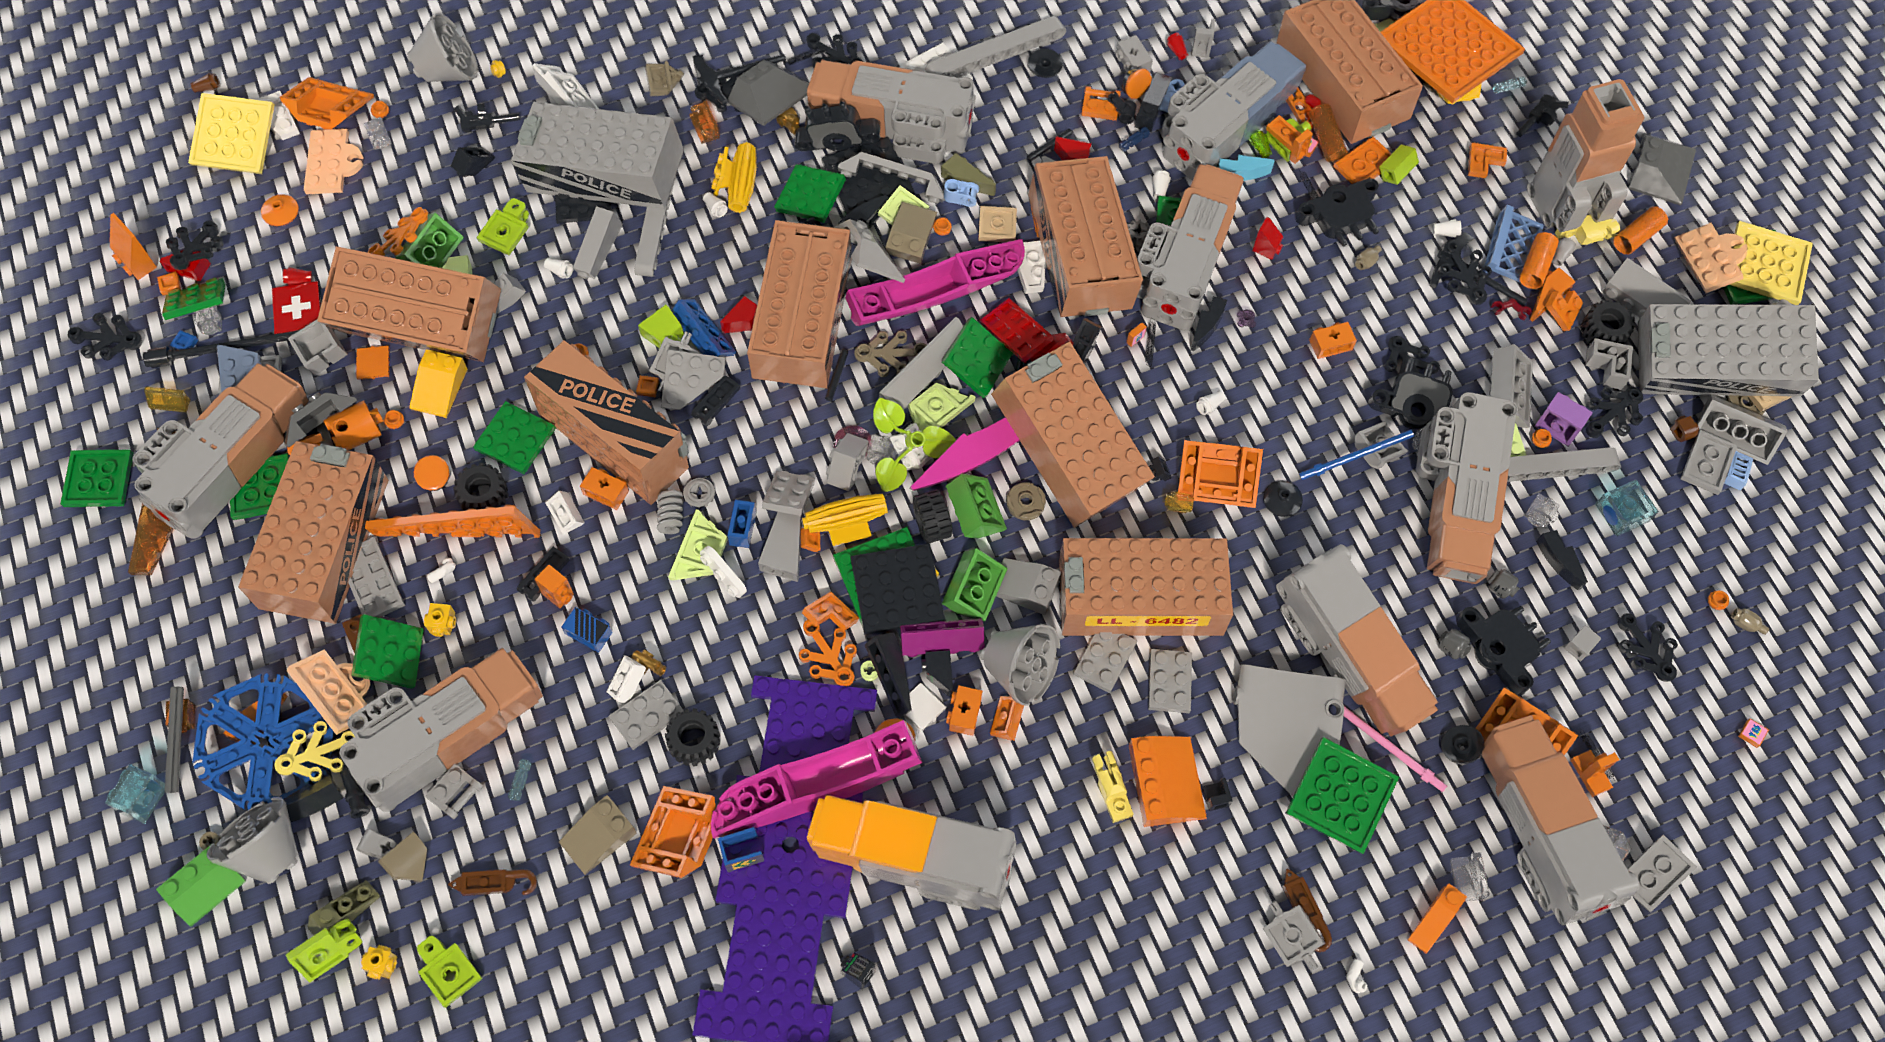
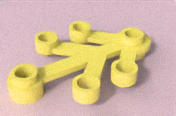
M318 721L314 725L315 732L305 752L296 756L300 745L307 739L305 731L296 730L292 735L293 742L287 754H283L276 759L275 769L281 775H290L295 772L309 777L311 781H319L322 778L320 768L312 767L310 769L300 765L309 761L329 768L334 773H338L343 769L342 760L339 758L329 759L321 755L341 748L348 742L345 740L346 737H355L352 731H346L342 734L341 738L317 747L322 736L328 731L327 724L323 721ZM318 726L325 727L323 731L317 730ZM298 734L304 735L302 739H296ZM285 761H289L290 765L287 767H283L282 763ZM334 763L341 764L339 768L332 767ZM318 771L319 775L317 777H312V772Z

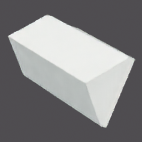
M533 64L532 67L536 81L558 105L599 109L573 74L564 73L560 67Z

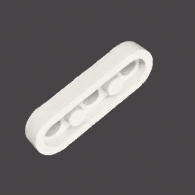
M706 546L700 551L702 563L710 567L715 578L720 582L722 581L727 587V592L732 597L740 598L747 592L743 582L712 547Z

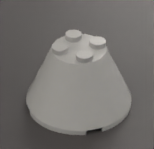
M441 13L431 16L415 44L407 52L408 58L414 65L413 71L418 78L422 77L427 82L473 80L477 77L475 74L478 73V65L474 53L464 35L460 37L455 30L457 26Z
M1046 624L993 631L986 648L982 650L980 656L984 660L986 669L1018 704L1027 706L1033 700L1038 701L1050 686L1059 659H1056L1057 648H1060V640L1057 631L1052 626Z
M273 797L271 799L273 802L268 804L261 802L244 812L219 834L221 839L216 845L214 843L210 845L207 851V858L212 863L261 882L266 881L267 884L273 883L281 872L285 869H291L298 862L296 859L297 849L286 802L281 797Z

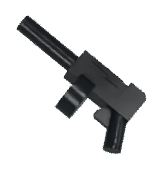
M1544 94L1540 98V102L1529 112V119L1516 132V135L1522 137L1535 122L1539 123L1541 121L1544 125H1552L1557 120L1556 111L1558 108L1568 109L1569 101H1557V98Z
M485 103L477 104L478 115H473L471 111L464 112L459 105L454 107V111L460 118L461 129L464 133L472 132V130L494 128L495 123L520 120L519 113L492 116L491 113L487 114Z

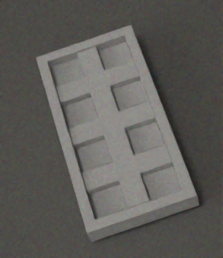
M373 537L364 541L353 569L352 578L350 577L348 583L361 614L380 618L404 607L405 604L376 538Z

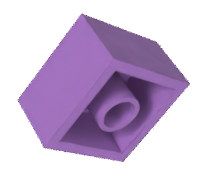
M1558 392L1534 427L1548 430L1551 433V437L1569 447L1593 412Z

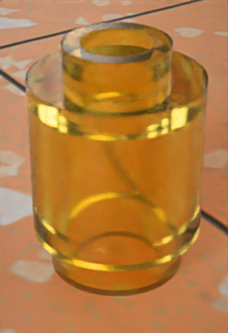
M1171 491L1170 495L1166 494L1164 506H1168L1167 510L1186 514V512H1192L1194 497H1191L1190 494Z

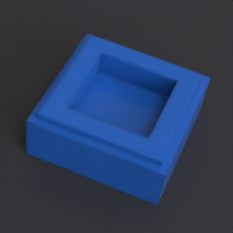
M180 330L170 343V347L174 350L193 348L198 342V338Z

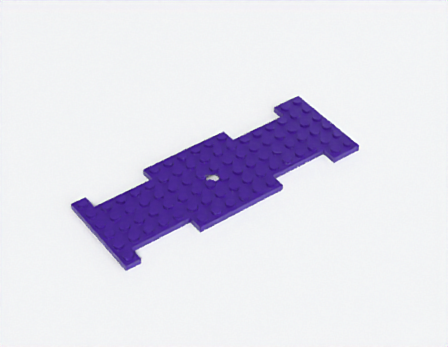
M754 675L751 697L771 700L759 773L778 764L783 765L849 744L854 710L875 712L877 690ZM737 775L736 783L751 776ZM863 792L848 797L846 800L862 803ZM815 810L755 828L757 838L725 847L728 861L762 851L764 861L727 872L722 860L716 903L737 905L723 991L700 990L693 1037L733 1042L829 1041L833 1006L813 1004L812 996L824 916L846 919L853 867L821 859L812 850L807 840V835ZM793 837L798 840L799 847L794 853H787L783 850L782 843L786 838Z

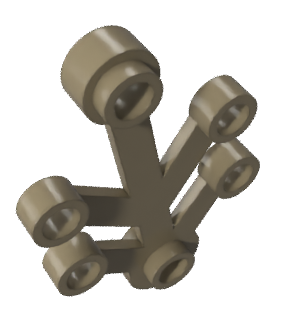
M880 331L877 337L868 345L860 344L855 349L854 354L858 361L869 362L876 368L880 377H886L889 374V367L886 364H881L875 357H882L899 374L901 372L899 370L904 369L907 365L902 364L895 357H916L918 352H921L927 345L925 343H917L911 349H894L898 344H904L907 341V333L905 331H898L896 336L887 343V332ZM879 344H886L882 349H875ZM881 369H886L887 371H886V372H881L880 370H881Z

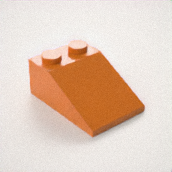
M112 213L110 215V248L114 252L112 257L119 265L121 263L124 264L122 268L129 276L134 275L137 280H140L156 269L157 266L135 235L115 213Z

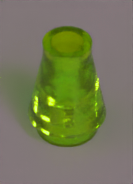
M1258 131L1250 136V143L1262 158H1268L1272 155L1266 133Z

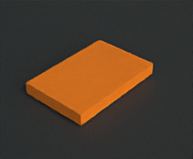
M1371 137L1335 162L1333 167L1351 184L1367 178L1375 179L1381 174L1379 167L1392 153L1375 137Z

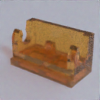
M707 100L690 107L691 111L698 110L690 113L689 116L701 144L719 139L718 125Z

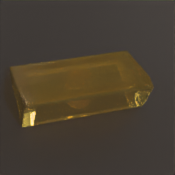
M145 387L144 389L150 409L187 412L191 400L183 390Z

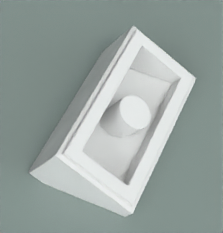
M558 491L546 502L562 534H566L584 524V520L567 492Z
M624 656L607 693L618 702L628 703L646 667L630 657Z

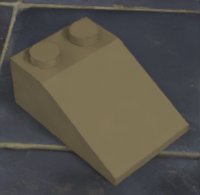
M902 202L886 244L887 253L921 264L937 212Z
M606 795L582 816L559 843L584 875H586L636 835L637 832L610 797Z

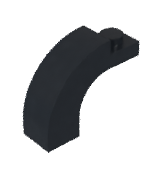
M1087 318L1083 319L1073 340V347L1084 364L1089 358L1102 326Z

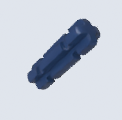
M1147 127L1141 128L1127 137V140L1121 141L1119 148L1122 152L1130 149L1129 147H1133L1141 142L1142 139L1147 138L1150 131Z

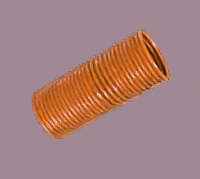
M1653 206L1614 237L1613 242L1616 249L1625 255L1633 253L1667 225V214L1659 207Z
M1541 232L1535 236L1519 277L1520 282L1525 287L1537 289L1543 286L1559 244V240L1555 235Z

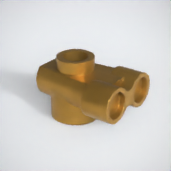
M792 107L776 118L781 127H787L794 135L796 129L800 127L798 126L800 119Z
M636 650L633 653L632 659L646 667L644 675L648 669L659 676L665 673L666 666L653 658L654 655L650 652L643 650L641 653Z

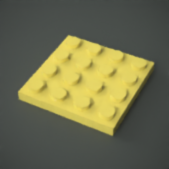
M201 93L188 163L195 166L262 174L275 104L267 101Z
M1739 221L1734 234L1744 238L1743 244H1747L1748 251L1746 258L1738 264L1743 273V279L1729 285L1777 300L1785 299L1793 305H1799L1802 300L1813 243ZM1743 244L1734 245L1731 248L1739 249Z

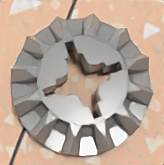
M1132 220L1131 223L1127 224L1132 244L1134 246H1143L1150 227L1147 222L1143 223L1141 220L1134 222ZM1137 229L1141 232L1139 237H1137Z
M693 479L684 488V499L691 507H707L713 501L715 488L707 479ZM699 487L701 488L702 493H705L701 495L700 499H698L696 493H698Z

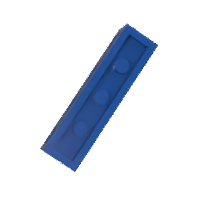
M695 299L677 301L672 309V313L681 324L683 331L692 334L690 340L701 354L718 357L734 356L736 353L734 348Z

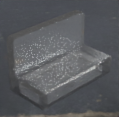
M1481 852L1472 853L1468 857L1452 858L1450 860L1455 888L1467 896L1465 901L1484 900L1490 895Z

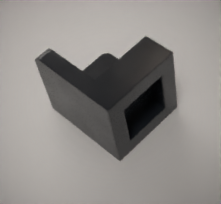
M1221 778L1219 783L1206 785L1202 788L1209 811L1230 807L1233 802L1226 778Z

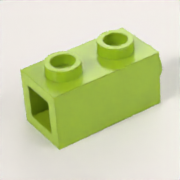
M1400 145L1379 167L1383 181L1398 185L1419 163L1416 148Z

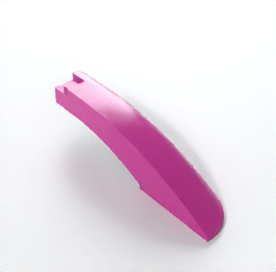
M1020 239L957 253L955 256L940 263L903 276L905 279L904 283L891 279L849 289L845 299L852 313L851 319L856 326L887 320L925 310L992 285L1013 275L1020 268L1025 256L1024 243Z
M1006 417L966 436L963 433L910 489L915 491L974 470L1004 453L1020 440Z
M902 720L844 746L783 765L778 764L739 781L728 788L719 798L720 802L716 810L713 811L711 818L712 837L719 838L749 828H758L815 810L818 799H825L826 795L846 799L905 774L904 770L922 763L909 727Z

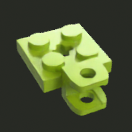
M512 198L503 208V212L496 209L476 237L478 242L510 256L529 228L526 223L529 212L525 210V203ZM506 230V234L500 235V231Z
M344 919L329 929L330 932L327 928L323 929L286 954L288 961L309 983L349 957V953L362 944L361 937L356 933V927L349 919ZM348 927L347 930L341 931L343 928ZM354 939L352 943L347 944L349 940Z
M429 936L417 946L419 955L427 964L418 973L444 1008L448 1007L483 979L456 943L446 949L441 941L434 936ZM448 970H450L451 972L456 971V974L454 975L455 979L453 981H451L450 979L447 981L445 980V978L447 977L446 972Z

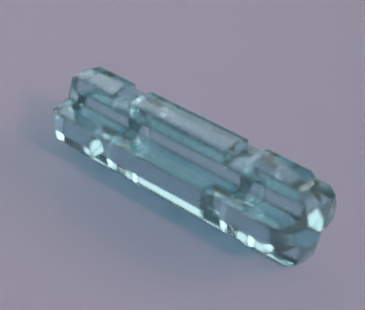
M1522 76L1517 79L1514 78L1495 83L1493 86L1494 93L1497 94L1501 93L1502 90L1505 92L1517 89V87H1525L1527 80Z
M525 759L519 760V770H516L511 785L512 789H510L508 794L509 799L514 801L520 800L521 790L524 789L528 777L527 771L531 767L530 761Z

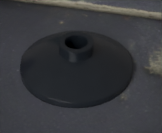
M1039 49L1029 56L1028 67L1034 75L1050 78L1060 73L1063 67V60L1054 50Z
M1275 481L1265 489L1263 495L1266 508L1274 515L1280 517H1289L1296 514L1303 503L1301 491L1297 486L1288 481ZM1281 494H1285V495H1287L1288 497H1287V498H1284V497H1282Z
M1458 725L1452 727L1444 734L1441 747L1444 755L1450 761L1457 764H1469L1476 761L1482 755L1485 742L1482 734L1476 728L1468 725ZM1464 745L1468 747L1464 750L1460 749V747Z

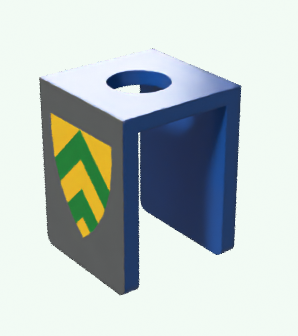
M755 827L717 838L727 872L764 861L762 851L730 861L727 860L725 847L757 838Z

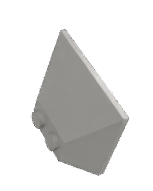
M849 219L834 227L850 230L851 242L857 244L851 255L856 266L904 283L905 279L882 243L869 230L866 223L860 220L856 222Z

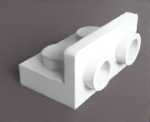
M916 423L910 424L904 429L906 431L909 430L911 433L920 431ZM903 433L890 437L899 456L908 448L905 444L907 435ZM923 446L912 449L901 459L908 471L921 468L931 459L924 453Z

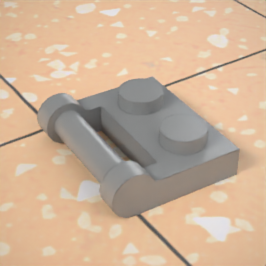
M454 764L425 797L454 820L458 816L459 810L476 791H480L483 788V785ZM467 783L470 784L468 789L451 806V808L448 807L450 802L467 785Z

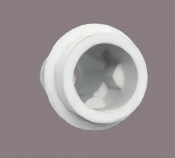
M1157 171L1153 176L1154 197L1156 199L1159 196H1165L1171 178L1166 171Z
M711 192L703 196V201L713 216L722 217L726 214L728 207L725 201L714 196Z
M1454 219L1434 224V235L1450 237L1461 235V221Z
M547 258L544 262L546 269L562 279L569 278L573 273V265L569 261Z
M1217 391L1216 393L1201 397L1196 403V407L1202 415H1209L1225 400V396L1221 391Z

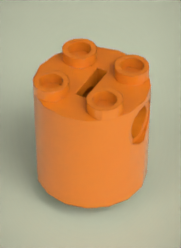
M364 400L323 420L328 431H330L332 436L335 435L332 439L336 447L345 448L347 451L382 436L377 425L384 421L377 407L369 410Z

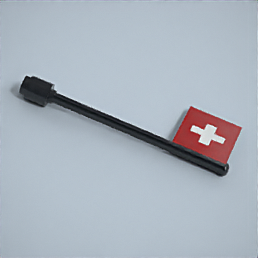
M315 281L272 288L273 335L175 351L170 350L168 346L148 349L147 352H143L144 364L146 367L151 368L170 366L175 359L218 352L217 345L240 349L289 341V337L318 319L321 308L319 283Z

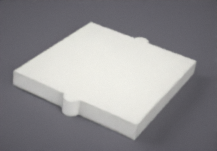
M920 683L909 692L912 711L905 716L923 731L931 722L936 721V718L946 709V706Z

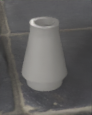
M1569 238L1560 240L1552 263L1562 266L1563 262L1575 251L1576 243Z

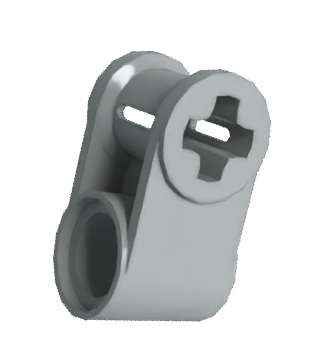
M366 829L356 850L367 856L381 859L389 852L388 849L392 850L398 844L388 837Z

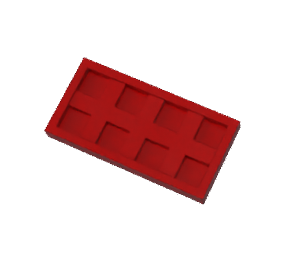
M1009 298L980 320L984 328L1024 363L1054 340L1053 336Z

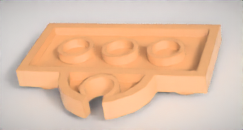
M347 129L311 130L304 183L306 194L343 193L344 177L358 173L363 167L361 159H364L361 151L353 144H348L349 132ZM354 158L360 159L355 162H350Z
M1709 223L1675 237L1677 246L1705 293L1743 279V273L1738 264L1746 258L1748 250L1747 244H1743L1744 238L1736 234L1718 235L1712 223ZM1743 244L1739 249L1731 248L1734 245Z
M324 649L288 666L287 672L337 735L349 729V717L367 705L363 698L370 687V680L364 678L362 681H355L351 676L353 664L342 663L336 665Z

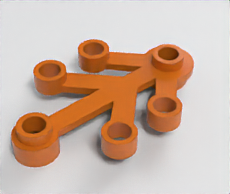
M418 207L409 217L401 218L397 223L399 228L388 229L383 234L387 241L382 246L379 243L374 244L367 253L385 256L384 251L391 246L390 251L394 255L400 254L403 250L401 246L403 239L408 243H412L417 239L418 236L415 234V231L419 224H423L428 219V211Z
M807 619L803 624L804 633L807 636L813 637L823 654L802 649L799 652L800 661L803 663L815 661L830 664L834 670L821 669L818 665L811 666L809 670L810 676L813 679L820 677L834 679L837 685L850 686L854 682V672L851 670L853 657L857 654L856 646L853 644L846 645L844 649L846 656L842 666L838 661L842 641L846 639V632L841 628H837L834 631V642L831 650L819 632L820 625L815 626ZM810 627H815V631L810 632L808 629ZM839 632L844 634L842 637L836 636ZM850 648L855 650L851 654L847 652V650ZM804 653H807L809 655L807 658L801 657V655ZM815 669L820 671L816 675L812 673V671ZM842 675L848 676L847 680H841L840 678Z

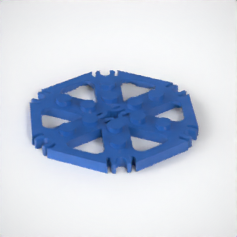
M262 674L214 694L213 697L218 698L220 702L217 703L216 700L210 698L208 701L214 705L213 709H201L208 717L202 716L200 713L198 716L192 763L194 764L201 760L202 762L195 764L193 767L195 770L201 767L205 768L204 774L198 776L199 779L202 780L208 776L210 777L206 781H202V783L244 810L247 801H249L248 810L255 803L273 802L271 799L276 796H273L270 790L274 762L279 756L287 754L291 746L288 743L293 742L292 735L294 731L300 729L308 735L315 732L314 725L316 722H326L297 683L284 676L283 683L280 684V674H277L275 682H269V674H265L264 682L261 683ZM256 689L259 692L255 722L230 707V699L248 690ZM291 691L309 703V710L279 723L282 695L285 692ZM328 724V731L324 734L323 745L333 741L334 731ZM211 725H218L241 740L212 754L205 752L207 729ZM318 726L317 730L323 731L325 727ZM298 734L296 739L302 738L304 735ZM255 736L263 739L269 737V743L275 748L273 749L266 745L260 747L261 743ZM298 750L296 756L302 754V752ZM331 752L322 756L331 759ZM250 761L247 791L244 794L238 795L219 782L221 774ZM285 761L282 763L283 767H287L290 765L289 761ZM309 761L300 764L310 769L312 767H324ZM321 769L322 774L326 776V771ZM314 771L311 776L315 777L319 772ZM295 772L292 773L300 778L301 783L299 787L277 797L286 798L311 782L310 778Z

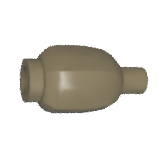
M1376 245L1374 248L1368 247L1356 257L1355 266L1357 269L1365 270L1372 267L1378 261V253L1381 252L1382 248Z
M1736 608L1731 614L1734 624L1748 632L1759 631L1764 635L1769 631V628L1763 625L1761 617L1749 609Z

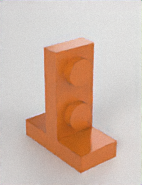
M1280 115L1266 126V130L1291 151L1290 161L1294 164L1308 154L1313 134L1310 130L1306 129L1301 134Z
M1589 750L1570 760L1592 797L1613 788L1604 772L1619 761L1615 752L1608 756L1606 753L1595 757L1592 751Z

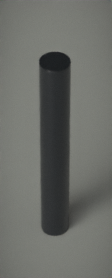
M1068 128L1056 137L1068 138L1073 133ZM1056 137L1027 155L1028 160L1031 162L1054 147Z
M845 349L841 350L825 397L827 401L833 400L849 353Z

